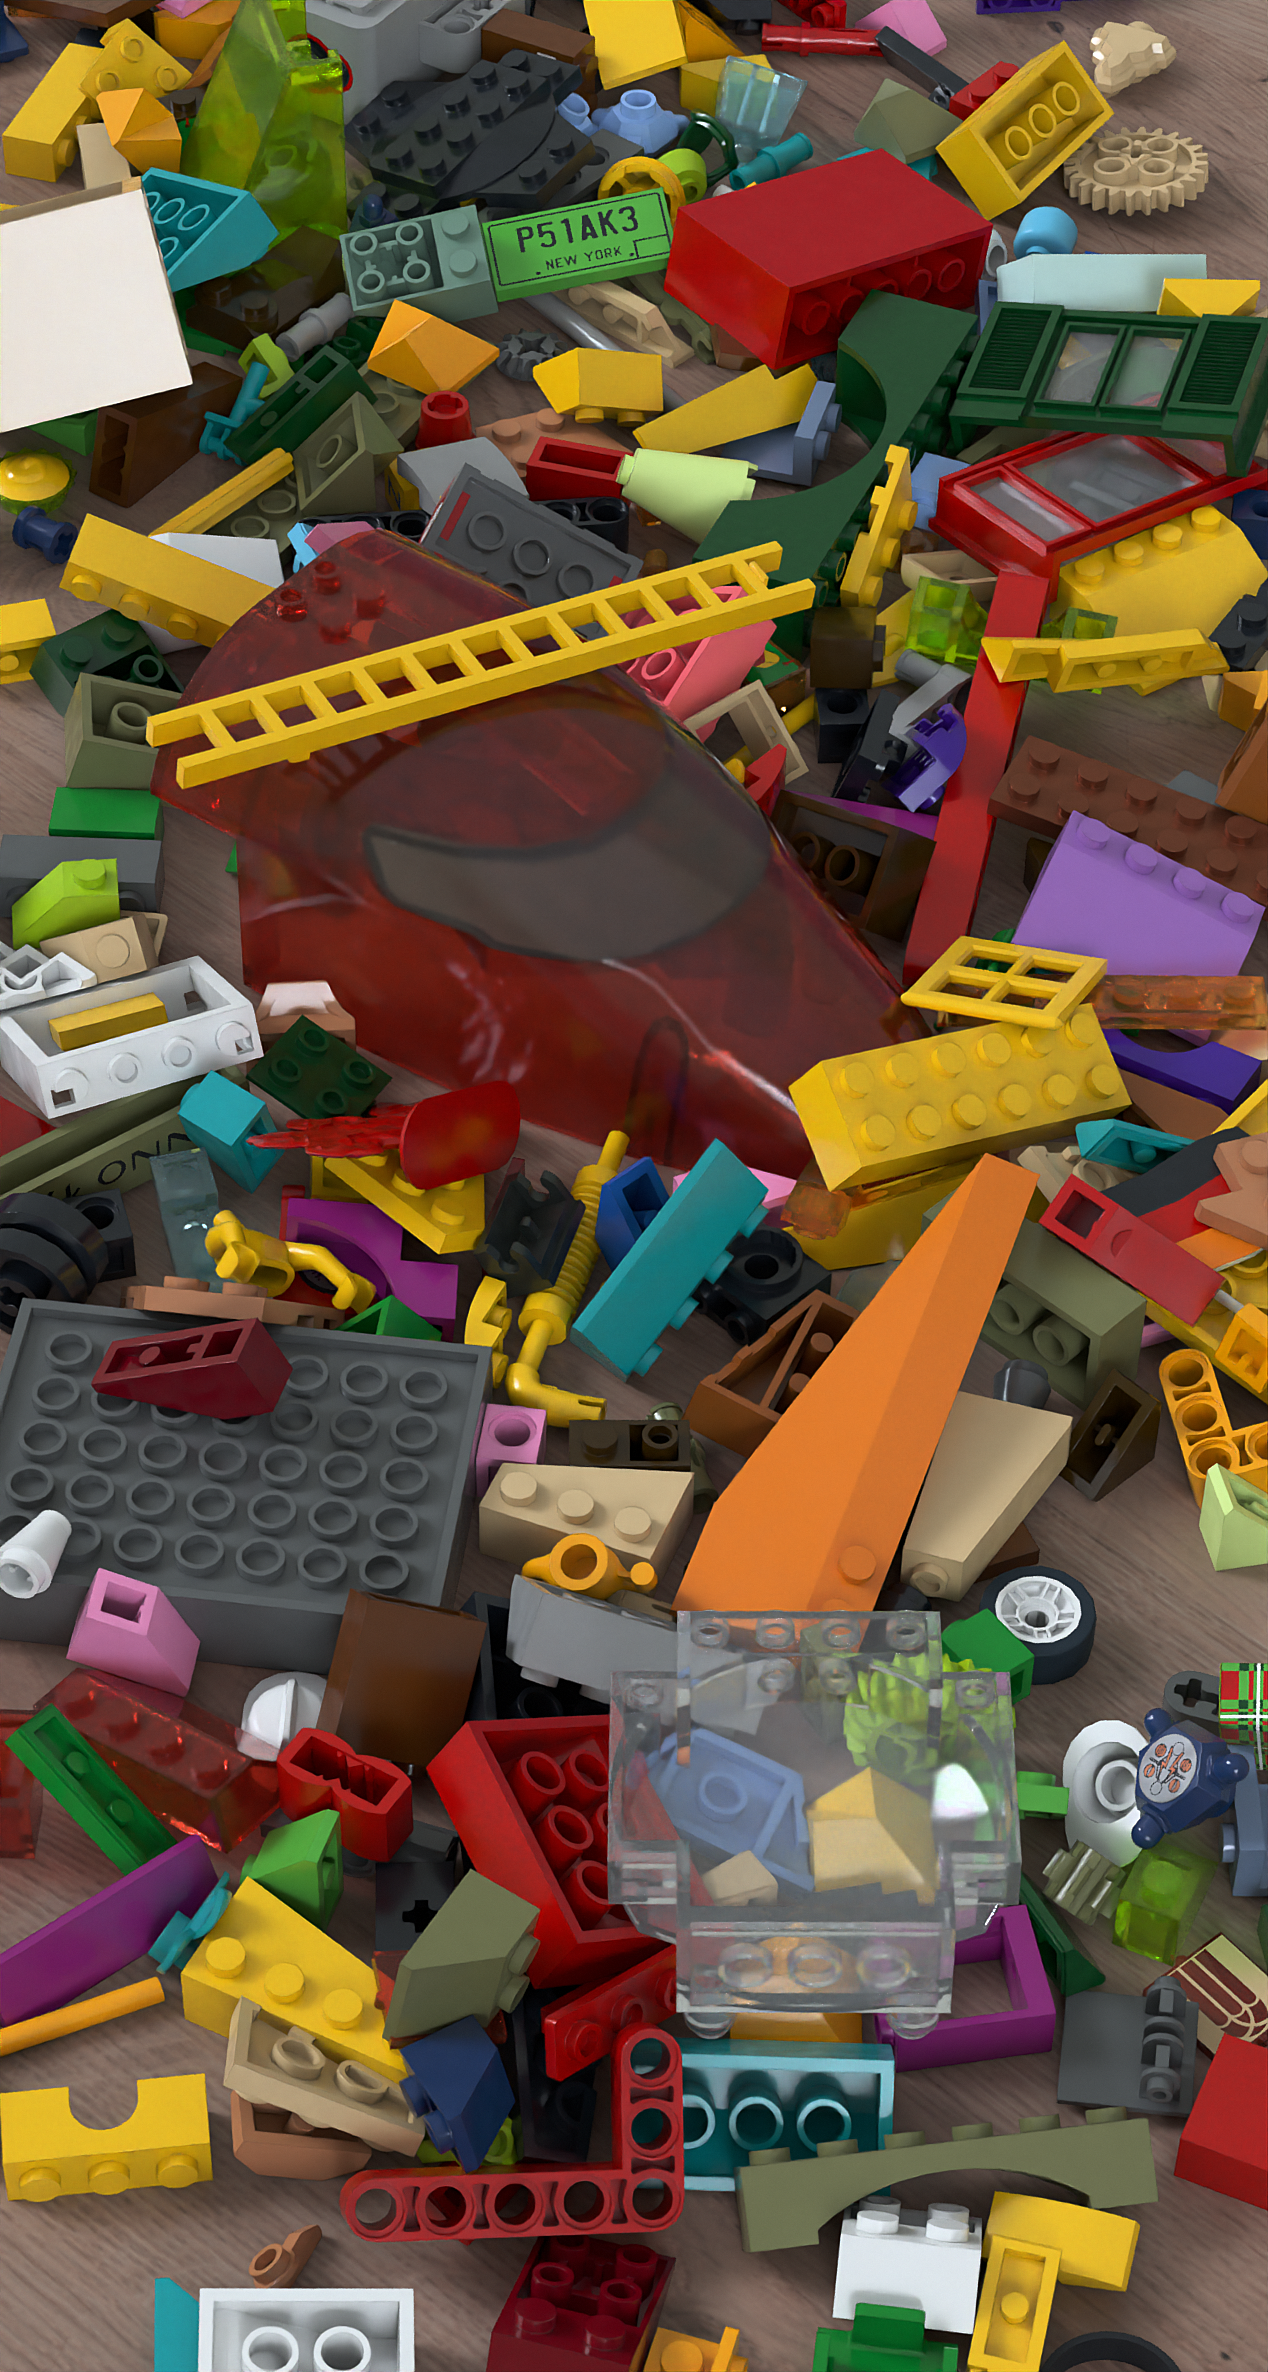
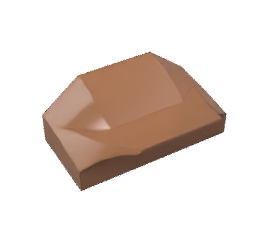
M327 981L278 982L267 985L261 1002L254 1013L264 1055L302 1014L356 1052L355 1018L342 1009ZM262 1057L246 1061L247 1073Z
M235 2090L231 2093L234 2157L257 2175L324 2181L363 2170L372 2155L371 2146L366 2144L360 2137L333 2127L319 2128L305 2122L294 2112L270 2103L256 2104L240 2097Z

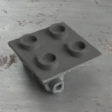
M1172 1976L1158 1977L1154 1985L1147 1990L1146 1997L1095 1991H1082L1066 1997L1057 2104L1094 2108L1126 2106V2110L1131 2112L1189 2118L1193 2102L1199 2002L1187 2001V1994L1181 1988V1982Z

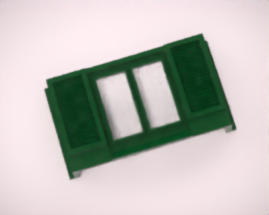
M995 301L956 392L957 398L949 414L952 434L946 446L947 456H957L963 449L969 448L978 425L1223 442L1227 476L1247 477L1268 420V318L1203 314L1202 317L1073 310L1064 309V305Z

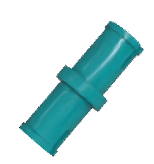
M798 132L774 148L768 146L758 151L755 159L730 172L729 180L733 190L743 189L754 181L756 184L786 176L788 170L813 156V146L806 135Z

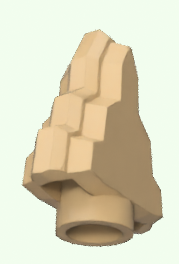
M1140 21L1132 22L1128 26L1106 22L1102 28L1095 30L1090 41V49L1093 51L1092 62L1097 66L1094 73L1095 84L1100 93H1103L1107 99L1119 94L1122 89L1128 87L1131 83H1139L1150 74H1158L1176 58V49L1170 45L1168 38L1155 33L1151 26Z

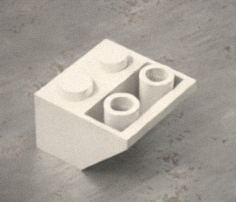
M867 2195L859 2199V2203H852L845 2208L834 2297V2318L854 2320L855 2305L857 2303L878 2304L925 2311V2329L973 2334L981 2259L982 2218L969 2217L968 2208L949 2203L929 2204L928 2212L901 2209V2202L899 2200L881 2195Z

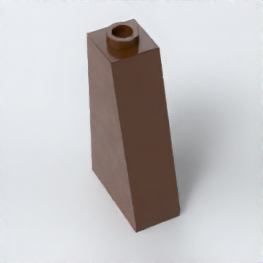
M202 362L191 367L193 384L100 407L98 410L89 492L125 508L133 506L200 452V439L208 422L204 418L206 411L229 418L241 390L243 377L208 362Z

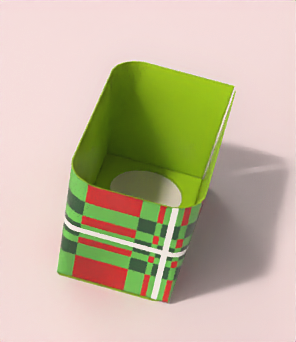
M1221 1663L1219 1686L1220 1738L1226 1741L1227 1745H1253L1257 1770H1268V1663ZM1220 1692H1221V1712H1220Z

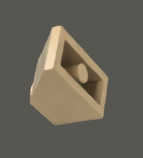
M145 913L39 942L43 955L51 959L60 952H63L95 973L97 984L147 971L159 965Z

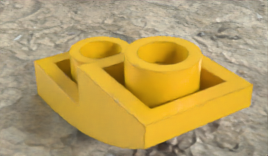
M485 1275L470 1306L466 1321L465 1344L492 1347L493 1388L497 1389L505 1378L509 1364L508 1356L503 1354V1339L511 1324L512 1310L507 1308L506 1282Z
M995 2191L982 2244L981 2259L986 2264L988 2263L993 2234L1062 2248V2255L1057 2279L1062 2284L1126 2292L1140 2225L1135 2220L1083 2206Z

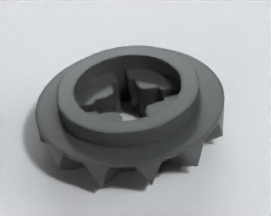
M540 328L534 332L520 329L518 335L505 334L503 341L495 345L499 348L500 356L495 359V364L506 376L517 380L535 382L533 367L568 352V344L559 340L557 333L543 334Z

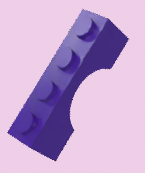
M1089 992L1079 1004L1091 1003L1117 1068L1220 1107L1229 1116L1259 1087L1262 1067L1261 1060L1214 1041L1186 1052L1170 1053L1151 1050L1134 1043L1118 1029L1113 1018L1112 1000Z

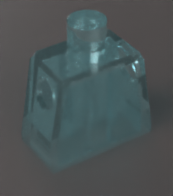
M728 55L719 76L715 118L733 135L735 152L739 159L737 168L739 169L752 161L755 153L757 154L758 151L768 146L774 148L778 145L803 96L808 81Z

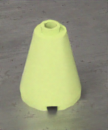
M638 448L633 457L625 454L617 474L616 483L623 485L622 495L701 545L730 500H751L756 480L748 477L758 471V466L744 460Z

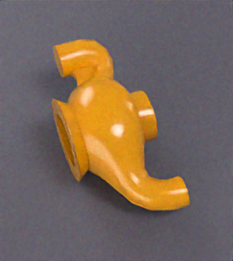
M574 1533L561 1539L550 1554L527 1561L521 1570V1576L541 1582L545 1581L550 1585L603 1601L619 1590L649 1593L654 1590L658 1583L657 1574L649 1563L639 1562L629 1572L623 1567L621 1561L612 1550L606 1547L596 1536L587 1533Z

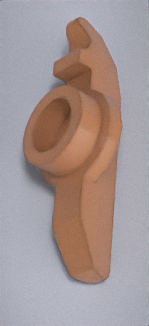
M318 2224L307 2225L290 2233L282 2246L278 2243L268 2245L253 2258L249 2266V2274L254 2278L256 2288L291 2289L322 2237V2230Z

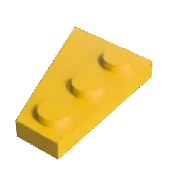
M890 444L885 458V463L888 464L889 478L885 488L876 486L870 501L871 511L868 520L870 533L861 531L858 535L840 586L841 607L868 608L869 606L875 607L882 593V577L886 568L892 569L898 560L901 546L900 538L903 531H910L915 523L918 503L912 500L909 449Z

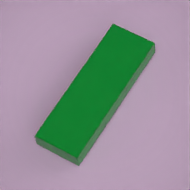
M52 1703L18 1728L4 1742L125 1876L178 1843Z

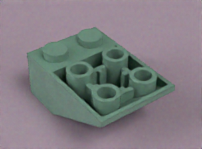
M475 204L339 235L354 315L387 318L395 299L427 312L445 322H458L499 312L485 239Z

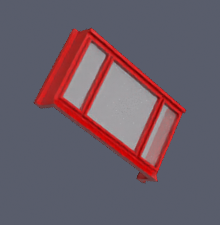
M1161 394L1134 405L1157 407ZM1062 431L940 477L936 516L928 519V528L997 576L1000 571L1050 578L1048 604L1057 601L1061 562L1229 496L1233 498L1234 494L1246 489L1268 491V468H1263L1253 460L1247 477L1227 476L1223 442Z

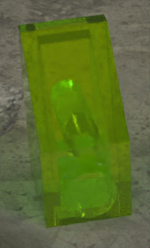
M1159 1841L1153 1848L1141 1849L1118 1898L1112 1944L1173 1967L1217 1872L1218 1862Z

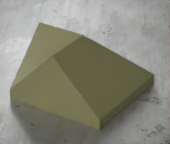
M885 78L854 131V141L873 150L882 148L904 164H909L938 153L935 147L964 121L913 89Z
M358 391L293 452L300 512L306 516L376 511L375 478L397 458L398 454L404 451V448L366 397Z

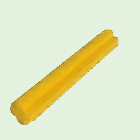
M282 448L273 449L151 532L147 537L168 532L202 535L291 474L294 470L292 455L289 452L285 453Z

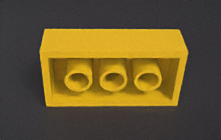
M1065 40L1028 61L935 148L983 217L989 221L1020 204L1115 113Z

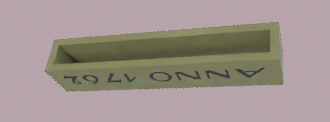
M235 1065L215 1070L216 1073L250 1093L249 1080L245 1078L246 1076ZM208 1073L113 1100L1 1156L0 1200L13 1193L27 1192L43 1194L61 1201L64 1198L119 1188L120 1193L123 1194L203 1153L188 1138L177 1113L180 1110L181 1101L189 1088L196 1083L200 1084Z

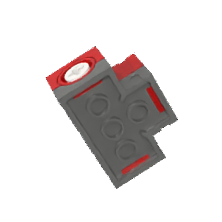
M465 462L442 494L400 579L413 586L418 585L429 591V595L444 602L437 616L439 619L426 638L428 639L634 581L644 561L630 553L627 555L615 548L614 544L584 528L582 530L570 523V520L541 504L536 505L527 500L526 496L496 479L491 480L480 474V470ZM598 621L571 629L582 643L609 635ZM547 635L523 643L535 657L548 653V646L556 641L551 635ZM503 648L475 656L486 671L514 663Z

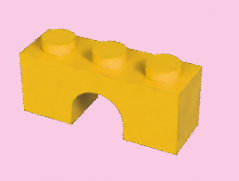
M205 2073L137 2080L138 2102L134 2113L123 2124L106 2130L88 2128L74 2118L71 2110L69 2087L0 2093L2 2164L8 2201L26 2199L32 2202H44L62 2195L92 2192L100 2195H114L132 2188L162 2185L169 2188H183L195 2182L212 2181L213 2169Z

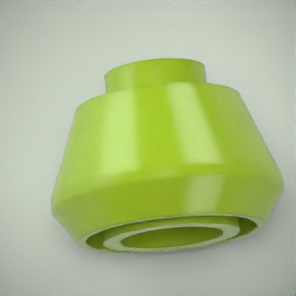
M676 149L665 153L658 159L678 177L684 190L686 205L698 202L703 198L707 188V168L703 158L697 152L690 149Z

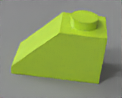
M85 859L82 861L61 862L12 905L14 950L20 949L26 944L32 948H41L40 941L120 920L121 909L117 859Z

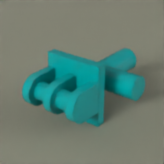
M252 362L229 418L206 411L204 418L208 422L199 443L201 453L210 455L212 452H216L219 459L227 461L232 457L235 458L237 465H247L230 452L222 442L265 403V401L259 400L258 397L270 371L267 366L258 362Z

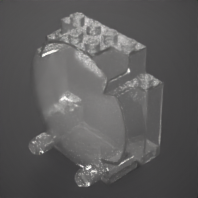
M677 1611V1671H611L607 1859L608 1904H623L627 1915L638 1932L676 1945V2012H683L685 2023L695 2034L706 2039H715L723 2036L734 2026L737 2020V2012L886 2013V2020L889 2026L899 2036L906 2039L922 2038L937 2026L939 2013H951L955 1943L985 1933L1000 1905H1019L1022 1857L1010 1672H983L978 1670L943 1672L940 1611Z

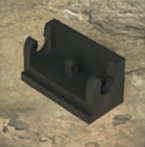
M547 1170L543 1171L540 1178L542 1186L549 1191L547 1194L537 1192L532 1187L531 1182L520 1172L507 1175L473 1254L490 1277L506 1282L507 1299L555 1286L586 1210L582 1200H575L562 1181L555 1174Z

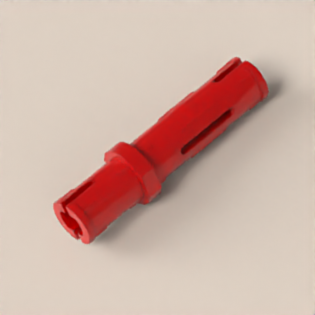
M801 22V26L767 23L762 25L761 52H800V57H808L809 53L884 57L874 39L881 31L880 29L810 27V22Z

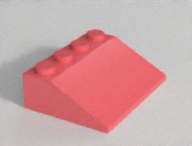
M720 586L712 589L723 603L749 596L741 586ZM692 595L665 602L676 616L703 609ZM645 608L619 616L629 629L656 622ZM770 619L581 674L569 693V701L580 702L583 712L561 753L641 783L668 784L646 742L739 690L741 683L753 664L763 654L765 645L777 626ZM721 716L695 730L702 744L714 732L716 723Z

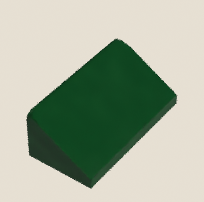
M1014 1862L1005 1865L1004 1907L1026 1904L1044 1970L1060 1993L1064 1994L1065 1997H1069L1103 1984L1106 1981L1105 1974L1053 1901L1043 1894V1890Z

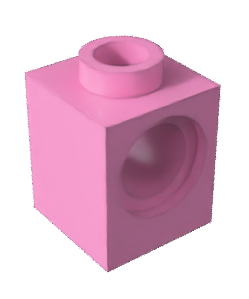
M487 1403L476 1455L477 1497H484L502 1463L544 1465L546 1454V1410Z

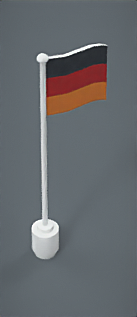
M1239 1127L1221 1130L1196 1140L1144 1174L1100 1191L1216 1272L1248 1260L1265 1250L1197 1221L1194 1216L1199 1200L1231 1192L1213 1156L1218 1144L1251 1136ZM1221 1289L1214 1297L1216 1301L1235 1314L1244 1307V1305Z

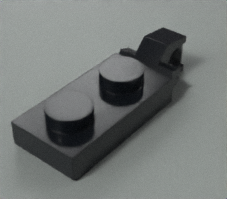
M1268 578L1260 585L1256 596L1246 593L1242 599H1239L1208 637L1211 642L1218 643L1230 667L1228 672L1252 671L1268 650Z

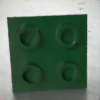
M303 1014L245 1077L303 1119H328L350 1115L366 1118L371 1107L376 1104L377 1101L375 1099L392 1080L390 1075Z

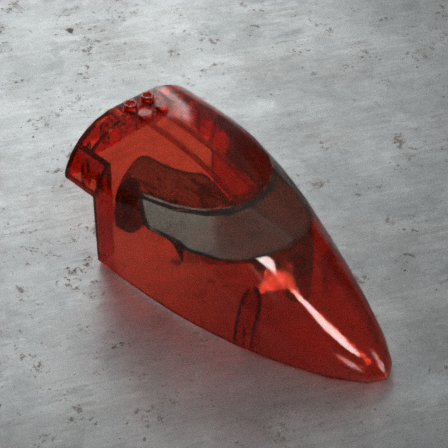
M381 529L359 532L325 550L241 616L217 641L197 668L175 709L538 608V606L486 576L397 532ZM571 629L582 643L590 641ZM551 635L523 642L534 657L562 649ZM503 648L475 656L486 671L514 663ZM454 662L426 670L437 685L466 677ZM619 664L310 752V759L291 763L286 759L183 790L176 781L178 759L214 749V745L205 733L160 745L150 781L151 794L236 839L243 984L252 990L264 995L269 983L325 980L342 1009L355 1018L357 1046L452 1091L494 1080L507 1081L515 1089L518 1097L521 1119L604 1147L611 1131H621L630 1140L624 1155L637 1159L651 1157L653 1163L687 1172L691 1171L714 1139L717 1138L746 1167L800 1181L806 1189L805 1198L830 1201L942 1167L938 1166L832 1192L828 1191L788 1087L822 1060L929 1038L935 1035L917 1007L907 1006L901 1001V995L905 991L854 922L746 788L665 704ZM406 676L376 684L387 699L417 691ZM356 690L326 698L337 713L367 705ZM306 704L279 712V718L286 727L317 719ZM256 719L225 727L235 742L266 734ZM998 1153L991 1154L998 1157Z

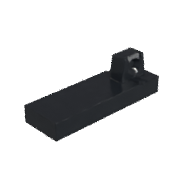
M885 26L874 37L888 64L931 93L927 99L949 112L950 98L969 83L888 26Z

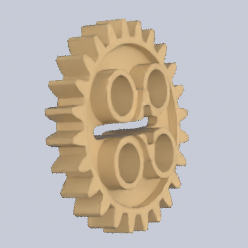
M1123 127L1121 134L1115 135L1106 130L1104 131V138L1091 135L1088 138V143H1083L1063 162L1064 188L1069 189V196L1079 197L1080 205L1092 202V210L1094 211L1108 207L1109 214L1111 215L1120 209L1125 210L1127 216H1132L1135 210H1142L1145 215H1150L1151 209L1154 208L1168 212L1169 204L1183 207L1184 199L1196 200L1197 192L1205 191V183H1208L1209 175L1208 154L1202 153V145H1193V138L1191 137L1179 140V132H1173L1167 136L1163 135L1162 128L1156 129L1153 133H1146L1145 127H1140L1137 132L1131 133L1126 127Z

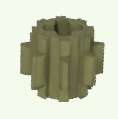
M1078 1839L1069 1852L1059 1847L1042 1872L1051 1878L1042 1893L1091 1927L1100 1914L1110 1919L1127 1894L1118 1888L1127 1873Z

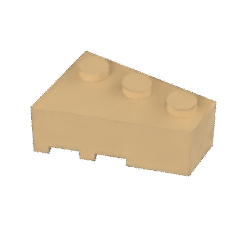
M502 1463L479 1505V1551L481 1554L523 1567L527 1561L533 1558L550 1554L561 1539L571 1534H591L600 1539L606 1547L616 1554L627 1571L630 1572L632 1567L639 1562L649 1563L657 1574L658 1583L654 1590L649 1593H641L653 1598L693 1520L694 1472Z

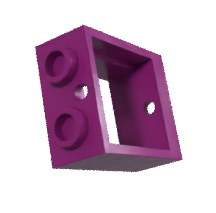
M1026 1904L871 1925L870 1949L868 1953L860 1954V1973L865 1992L876 1993L879 2008H874L873 2010L877 2044H891L895 2059V2073L1049 2052L1052 2050L1057 2013ZM1000 1960L1013 2011L914 2025L908 2024L896 1977L897 1973Z

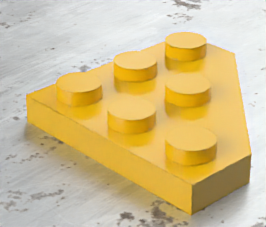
M399 1149L385 1150L381 1155L367 1156L359 1159L350 1157L326 1158L324 1162L326 1168L437 1254L476 1249L485 1228L484 1174L430 1190H419L405 1178L401 1168Z

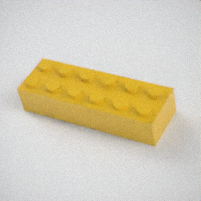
M1091 1003L1078 1005L1063 1022V1026L1056 1031L998 1022L822 1060L788 1087L829 1192L943 1166L979 1155L984 1156L985 1153L994 1154L1075 1135V1127L1078 1123L1112 1119L1132 1104Z

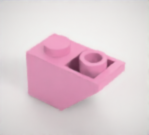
M98 1568L80 1606L66 1659L186 1697L193 1675L200 1640L159 1587Z

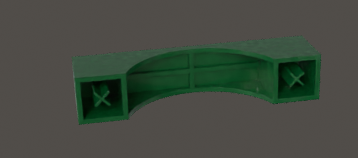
M871 289L838 339L835 403L842 405L840 422L848 426L862 439L870 449L869 453L843 474L811 489L767 499L730 500L693 555L692 564L769 542L777 541L783 548L779 570L765 573L769 577L766 587L770 590L808 578L816 586L811 608L771 619L777 628L768 643L789 660L793 659V663L801 667L810 654L811 633L816 609L820 606L841 607L840 586L858 535L861 531L870 533L868 520L871 511L870 501L876 486L885 488L889 478L888 464L885 463V458L890 444L909 449L911 474L925 452L935 455L942 453L947 433L951 428L949 414L957 398L956 392L980 339V336L977 335L979 315ZM734 582V583H730V584L723 585V586H740V585L738 584V582Z

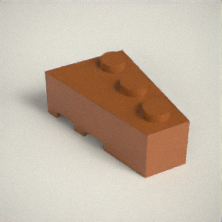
M816 1289L774 1322L768 1332L750 1347L746 1345L734 1355L732 1361L716 1374L710 1373L700 1381L681 1420H690V1429L749 1459L862 1312Z

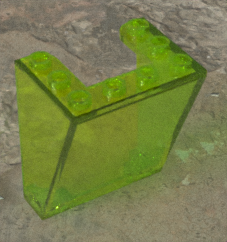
M241 0L180 158V174L249 191L280 233L268 245V251L302 225H306L340 240L339 235L348 234L342 61L337 49L328 50V58L314 60L311 57V44L307 40L305 0Z

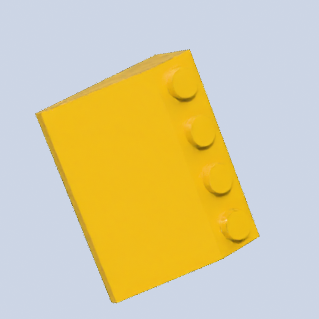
M1208 504L1060 567L1057 601L1050 604L1049 618L1074 639H1104L1198 628L1208 638L1239 599H1242L1246 593L1253 596L1257 595L1260 585L1268 578V571L1241 529L1211 504ZM1183 678L1128 685L1143 697Z

